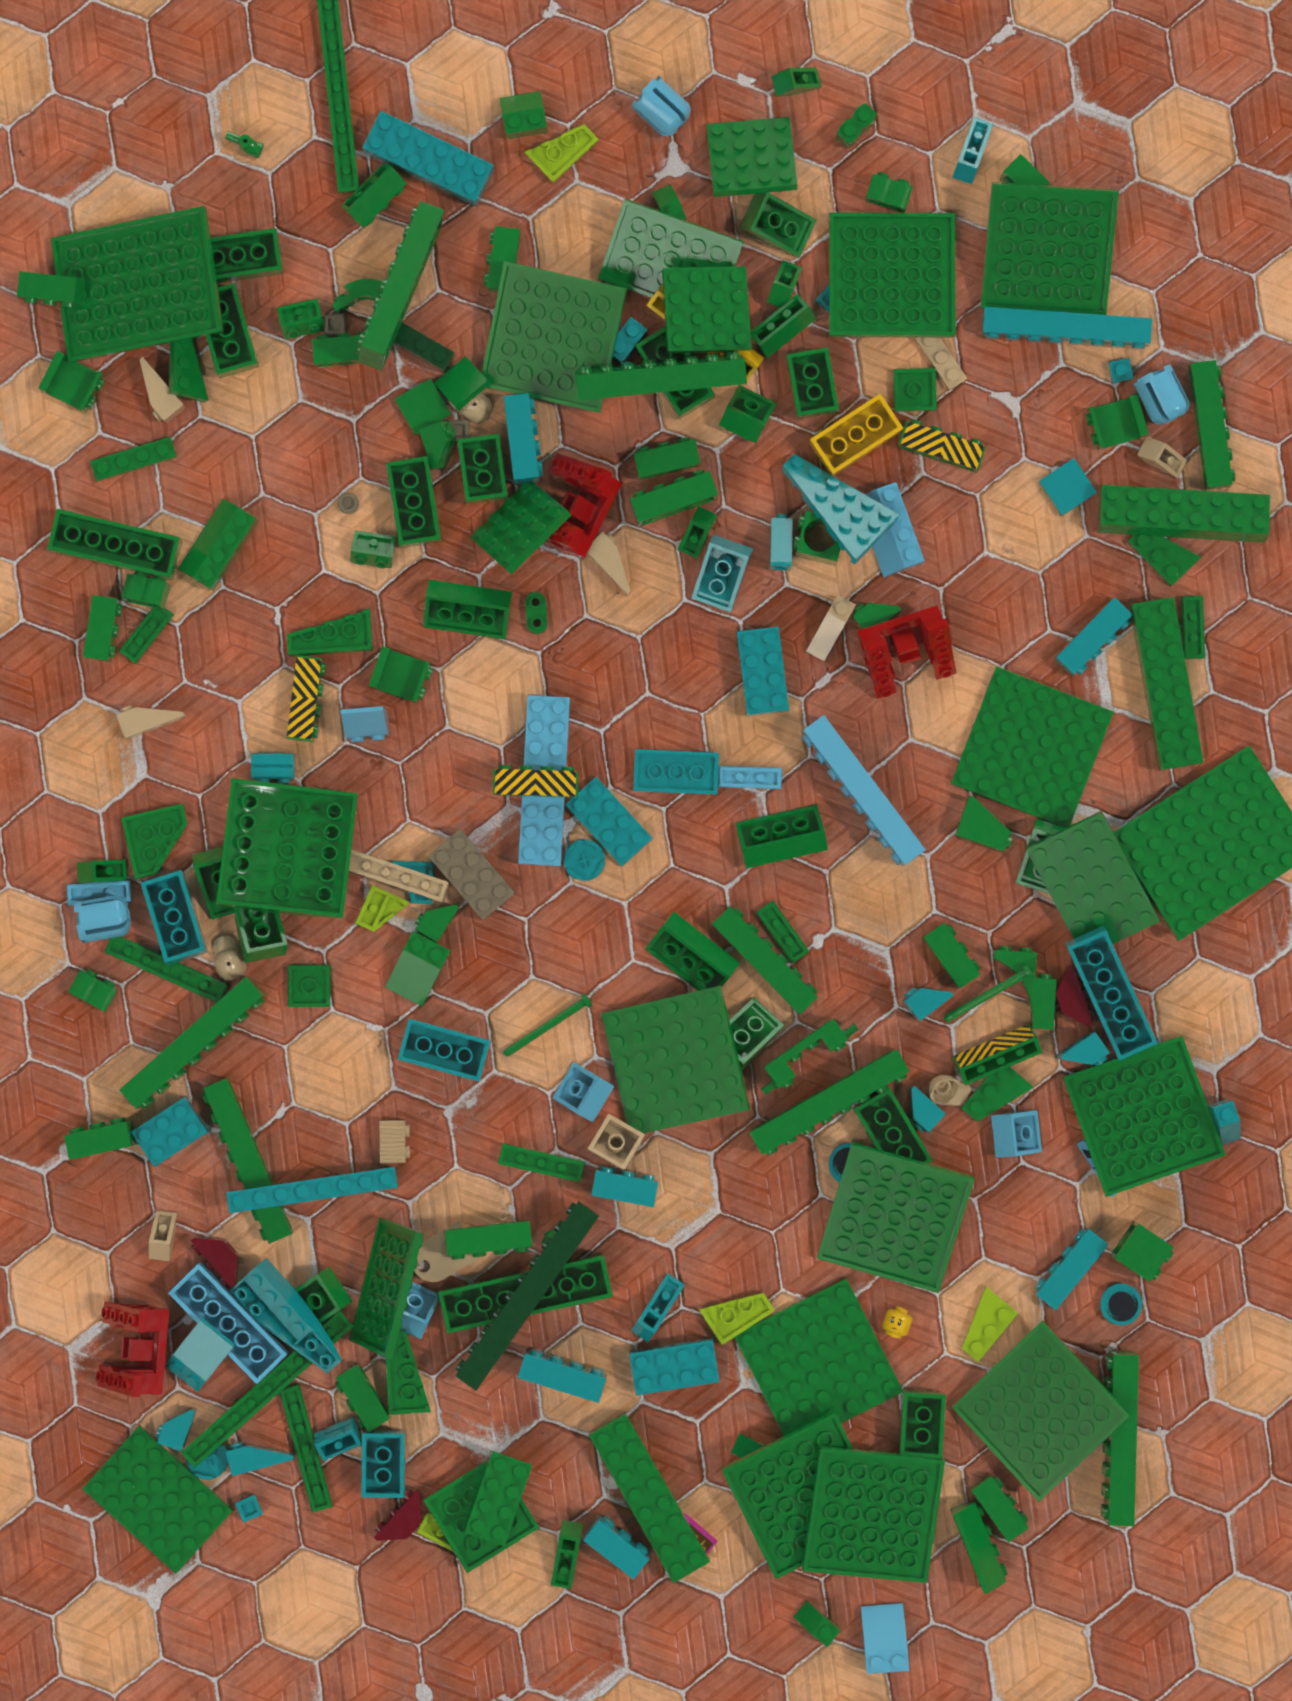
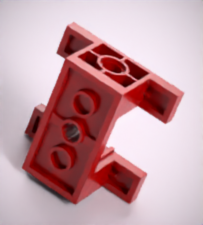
M556 453L547 472L562 478L581 490L580 495H574L569 491L566 492L560 505L571 516L546 541L561 550L585 558L622 483L613 478V473L606 469Z
M938 605L857 631L862 656L872 680L876 699L897 693L894 681L896 676L891 665L893 660L890 653L896 652L900 664L903 665L921 659L918 651V644L921 643L924 644L931 665H933L936 680L957 674L949 626L946 618L943 619Z
M104 1301V1307L101 1311L103 1323L113 1325V1328H124L125 1331L141 1333V1337H122L121 1358L128 1359V1361H139V1366L99 1365V1369L96 1372L97 1386L131 1397H140V1394L162 1395L169 1309L154 1305L119 1304L112 1301Z

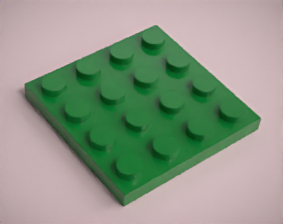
M790 117L706 124L714 197L798 190Z
M746 266L662 269L667 353L751 350Z
M525 482L496 512L491 514L481 527L475 530L470 538L512 575L571 514L537 484Z
M486 1461L423 1499L466 1573H469L539 1529L538 1524L521 1498L505 1547L463 1532Z

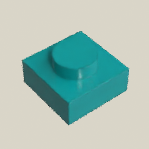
M1129 358L1108 363L1112 384L1134 379Z
M256 1494L235 1503L243 1523L263 1514Z

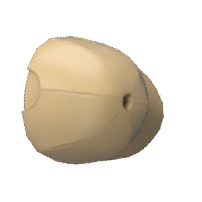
M482 392L459 411L449 401L453 409L463 418L473 423L484 422L492 411L491 400Z
M232 936L217 938L213 943V955L218 975L227 981L241 978L245 974L247 967L236 939Z
M939 1075L930 1081L929 1096L938 1105H962L968 1098L972 1088L970 1085L965 1086L962 1081L953 1076Z

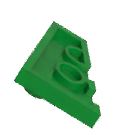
M1011 1067L987 1076L961 1109L978 1122L1034 1087Z

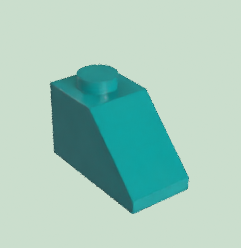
M913 1085L910 1088L912 1118L915 1120L913 1125L922 1133L924 1130L930 1132L946 1113Z
M191 1408L167 1420L163 1425H159L156 1437H159L157 1443L182 1451L197 1409Z

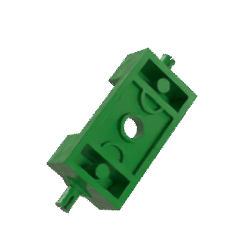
M830 1019L763 1066L772 1079L761 1090L766 1095L775 1088L777 1089L782 1086L785 1089L795 1082L793 1078L796 1075L787 1061L790 1060L793 1063L802 1057L800 1052L806 1048L809 1051L820 1044L818 1042L819 1039L823 1041L829 1051L834 1050L837 1053L847 1046L845 1042L859 1029L853 1023L845 1030H841L835 1019Z

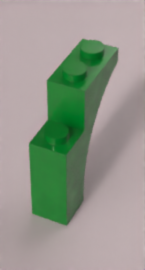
M998 946V950H993V959L1006 965L1015 974L1023 970V966L1027 963L1035 973V976L1031 979L1026 977L1021 980L1030 1002L1031 1028L1054 1030L1057 979H1051L1049 974H1039V978H1035L1037 953L1032 952V948L1019 947V951H1011V947Z

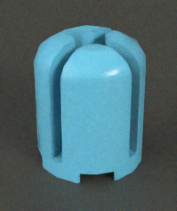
M658 75L656 80L653 79L642 90L643 92L639 96L640 99L637 102L634 100L630 107L661 136L668 137L674 135L678 128H681L688 120L691 107L685 99Z
M1171 364L1164 366L1162 371L1151 372L1138 379L1136 383H1133L1151 421L1155 424L1163 425L1177 419V417L1184 415L1190 407V402Z
M114 895L74 903V913H79L77 915L78 925H76L80 941L83 940L82 943L122 937L129 933L131 917L128 904L122 896Z

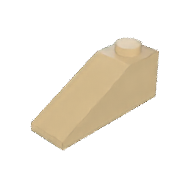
M142 357L140 364L150 405L154 408L152 414L159 422L164 420L167 424L186 407L176 395L169 394V387Z
M602 532L593 541L587 554L629 596L631 591L618 548L615 545L617 541L610 533L605 535Z
M837 595L806 652L825 661L856 604Z
M132 706L120 709L121 713L116 715L125 739H131L186 718L184 712L133 708Z

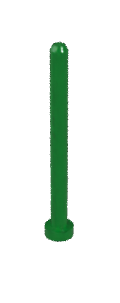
M1028 963L1025 964L1023 970L944 1016V1020L951 1022L1024 978L1029 977L1031 979L1035 976L1033 969Z
M586 993L581 995L582 999L504 1049V1055L506 1057L511 1056L586 1005L588 1008L591 1007L593 1004Z

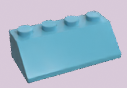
M897 483L886 485L865 494L899 514L898 521L873 546L883 578L923 564L924 558Z

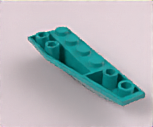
M267 1258L253 1268L230 1290L234 1297L260 1325L327 1374L342 1361L333 1342L309 1306Z

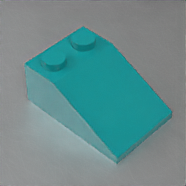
M714 535L709 542L691 599L731 613L753 548Z
M202 1318L165 1366L198 1392L235 1344Z

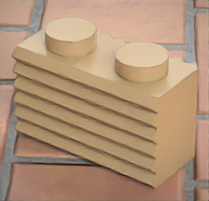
M380 1120V1163H406V1158H410V1146H406V1137H410V1125H406V1120Z

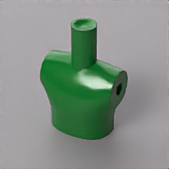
M230 131L225 136V139L238 144L244 154L255 158L260 157L264 147L263 143L254 140L248 135L239 136Z

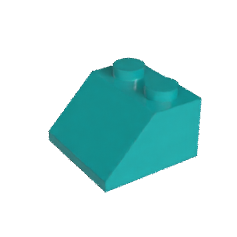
M913 987L904 994L905 999L903 1003L916 1020L921 1021L954 995L952 992L924 988L916 989Z
M1090 1031L1056 1056L1062 1060L1098 1066L1108 1059L1106 1055L1110 1052L1096 1032Z

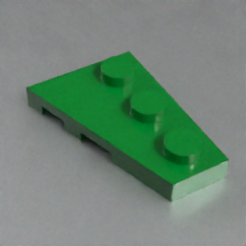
M193 338L170 343L169 394L205 403L209 399Z
M1134 535L1127 541L1170 587L1202 558L1164 537Z

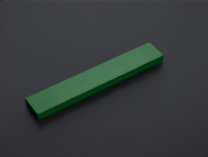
M124 937L110 938L105 949L107 954L216 1003L223 998L228 984L178 962L167 965L162 954Z
M300 1384L286 1387L280 1392V1397L312 1513L331 1508L333 1503L321 1459L314 1445V1434Z

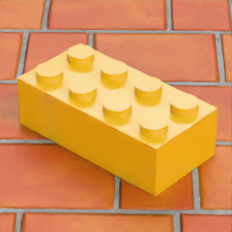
M880 393L811 438L809 443L829 474L835 476L901 433L903 427Z

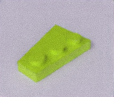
M583 124L524 153L552 183H555L599 139Z
M985 1286L961 1348L979 1362L1019 1313Z
M764 1292L701 1308L699 1311L723 1345L774 1312L775 1309Z

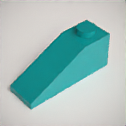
M976 117L973 118L952 178L972 185L993 123Z
M667 1273L630 1331L648 1342L656 1333L685 1284Z
M242 1442L231 1444L230 1449L226 1451L232 1476L291 1461L295 1458V1454L252 1444L243 1445Z

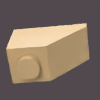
M1146 437L1137 454L1149 465L1177 479L1187 461L1165 442Z
M156 1211L149 1239V1259L170 1261L174 1245L177 1213Z

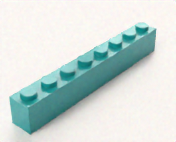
M984 307L981 335H986L987 339H999V336L1007 337V340L1010 341L1028 338L1029 342H1040L1041 339L1049 340V343L1060 344L1061 341H1070L1071 345H1082V342L1091 343V346L1101 347L1103 344H1112L1111 347L1124 348V345H1131L1133 349H1145V346L1148 347L1151 343L1152 318Z
M395 1167L226 1192L225 1196L228 1214L394 1189L398 1188Z

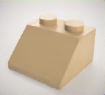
M608 1114L587 1150L624 1171L643 1142L645 1134Z

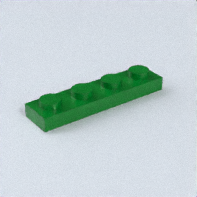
M167 437L92 460L90 463L96 481L100 482L175 459L177 455L171 437Z
M502 1143L498 1161L500 1165L576 1182L581 1181L585 1161Z

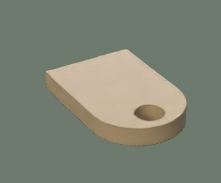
M458 1221L444 1230L457 1229L463 1227L460 1221ZM443 1230L424 1241L419 1249L418 1263L421 1260H426L430 1263V1269L427 1272H422L417 1264L414 1271L425 1281L438 1282L480 1257L464 1254V1259L452 1260L451 1256L446 1255Z

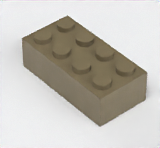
M461 829L428 856L482 920L487 919L516 894Z

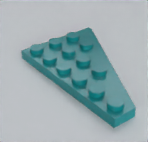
M795 454L783 465L782 472L791 480L794 488L797 487L800 490L804 501L815 512L816 517L822 519L827 526L826 530L838 542L841 550H845L851 557V563L856 564L898 521V513Z

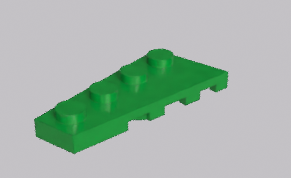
M370 608L354 615L344 616V618L335 621L325 622L316 627L312 626L287 634L289 657L373 651Z
M406 1329L401 1330L398 1334L397 1349L393 1354V1358H386L388 1414L431 1412Z

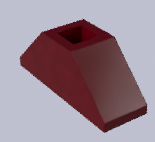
M1073 965L1067 966L1056 987L1055 999L1061 1014L1085 1026H1093L1092 1021L1095 1020L1092 1009L1087 1008L1085 1002L1088 1000L1087 993L1084 988L1081 989L1078 982L1081 980L1077 968L1074 969Z
M194 1237L191 1240L193 1243L191 1247L198 1255L202 1254L206 1258L205 1264L211 1271L216 1270L220 1275L219 1280L226 1288L230 1286L232 1289L236 1286L239 1266V1254L226 1239Z
M419 1488L415 1491L411 1489L403 1498L405 1502L402 1506L398 1507L396 1505L388 1514L391 1518L387 1523L382 1521L374 1530L377 1533L374 1539L377 1541L408 1539L422 1522L421 1490Z

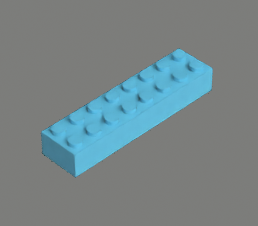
M528 695L524 766H532V770H541V766H551L555 771H562V767H567L570 715L569 697ZM522 796L518 864L561 867L565 797Z
M823 715L803 730L802 734L804 736H802V740L808 748L812 746L815 749L816 753L814 756L821 765L823 763L829 768L827 773L833 781L838 780L842 785L839 789L844 796L852 798L855 802L852 806L859 815L863 813L867 818L865 823L872 832L874 830L877 831L880 835L877 839L884 848L889 847L892 851L890 856L897 865L905 866L923 853L926 849L827 718Z

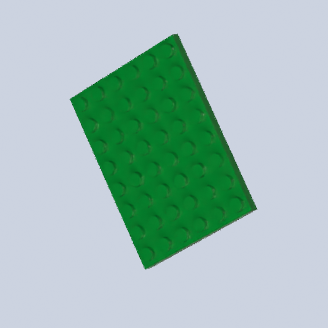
M205 206L51 238L56 275L77 277L85 280L83 305L75 304L74 308L63 307L62 303H60L68 362H77L224 332L207 208Z
M1250 745L1114 831L1141 885L1177 941L1190 935L1292 869V811Z

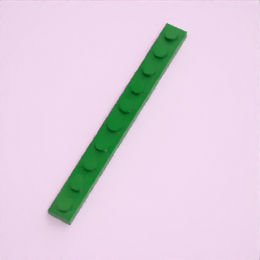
M317 0L338 193H351L359 188L339 0Z
M340 1310L322 1327L333 1344H335L354 1325ZM295 1350L181 1452L183 1456L196 1468L304 1372L312 1362Z

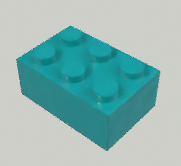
M184 1097L131 1133L153 1167H156L210 1131L189 1098Z
M601 1166V1169H596L591 1196L654 1207L659 1180H655V1175L643 1173L642 1177L634 1176V1172L629 1170H622L621 1173L613 1172L614 1168L608 1166Z
M363 1431L361 1498H404L406 1494V1431Z
M599 1514L585 1532L583 1541L634 1580L649 1561L648 1548L640 1541L635 1543L631 1538L632 1535L625 1529H617L614 1525L615 1522L607 1515L602 1517Z

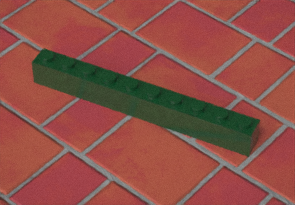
M578 1201L577 1204L571 1203L565 1212L568 1214L565 1221L559 1220L553 1229L556 1232L553 1238L547 1237L541 1246L544 1249L541 1255L533 1257L529 1263L531 1266L529 1272L521 1274L517 1280L519 1286L515 1291L512 1289L509 1291L504 1299L507 1303L503 1309L497 1308L492 1316L495 1320L491 1326L485 1325L479 1334L482 1336L479 1343L473 1342L467 1351L470 1354L467 1360L464 1361L462 1359L455 1368L458 1371L455 1377L475 1391H477L598 1219L599 1214L582 1202Z

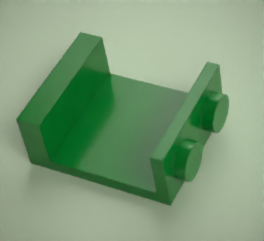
M56 351L38 388L42 392L87 413L88 409L91 410L96 402L94 397L97 391H101L105 384V376L103 373L96 372L78 362H68L65 354Z
M1138 394L1095 408L1093 406L1089 407L1085 414L1086 423L1088 426L1091 425L1093 431L1090 434L1093 446L1097 445L1098 450L1141 439L1149 434Z
M382 646L369 687L418 703L419 699L423 700L426 688L423 686L426 679L430 680L433 668L430 667L431 663L428 661L425 662Z

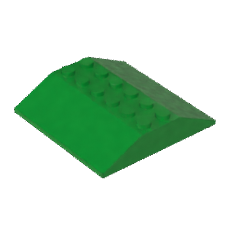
M232 778L216 904L294 916L343 918L358 793Z

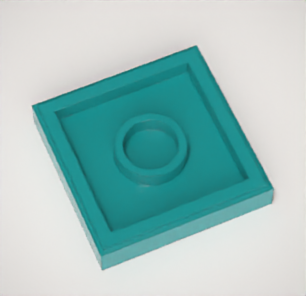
M1075 458L1039 481L1061 516L1097 494V491Z

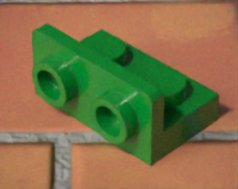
M318 298L277 308L284 339H293L324 331Z
M355 530L351 547V562L357 565H370L381 569H391L396 537Z

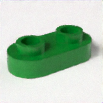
M533 592L525 600L526 620L529 631L539 635L544 633L548 627L547 604L544 595L539 592ZM538 599L540 601V604L538 606H533L532 600ZM535 620L541 621V625L539 627H535L533 625V622Z

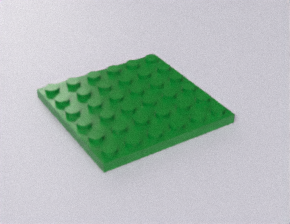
M992 182L981 308L997 307L1106 315L1119 190Z
M829 213V337L955 338V213Z
M504 261L482 368V375L490 383L488 387L515 394L529 393V397L601 413L604 398L578 401L575 371H579V367L584 366L600 369V365L612 364L627 288Z
M996 666L951 784L1067 828L1071 825L1114 711Z
M722 986L601 1013L625 1118L629 1126L644 1134L750 1110Z
M1183 1036L1151 1046L1120 1061L1117 1058L1063 1077L1105 1197L1226 1156Z
M852 1142L817 1259L939 1293L975 1177Z
M847 1278L755 1323L735 1336L784 1436L832 1411L836 1412L840 1422L843 1423L902 1393V1388Z
M1041 1321L952 1406L957 1414L1038 1502L1048 1495L1131 1416L1044 1321Z
M835 1411L721 1468L775 1579L801 1567L803 1563L819 1446L853 1449Z
M819 1446L802 1563L803 1572L927 1583L945 1459Z

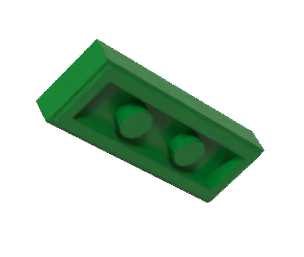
M1182 596V636L1185 660L1205 659L1203 596Z
M152 608L119 652L134 664H137L174 617V614L166 608L164 610Z
M771 901L756 912L792 964L810 952L774 901Z

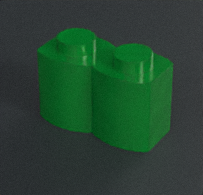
M866 103L862 104L854 111L851 119L841 124L837 131L836 139L846 149L852 147L857 143L860 135L873 126L877 113Z
M882 172L873 174L865 201L905 213L913 188L912 185H909L910 182L898 178L897 181L892 180L888 174Z
M141 572L128 573L121 598L129 603L164 610L171 586L166 582L165 578L160 576L147 578V575Z
M88 968L85 971L80 970L68 992L101 1011L107 1012L118 992L115 988L116 984L106 978L104 981L96 978L98 974Z

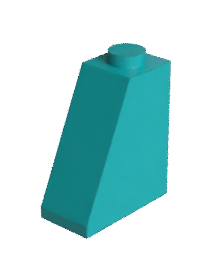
M777 514L776 518H771L769 570H791L793 518H788V515Z
M1224 1099L1208 1105L1222 1145L1241 1139L1240 1118L1233 1100Z

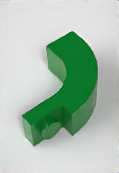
M360 279L345 285L344 287L348 294H341L334 299L335 303L332 304L333 309L337 314H341L359 301H375L376 297L380 296V288L383 281Z

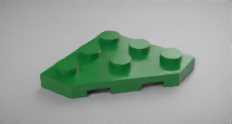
M184 804L121 818L135 879L157 875L188 826Z

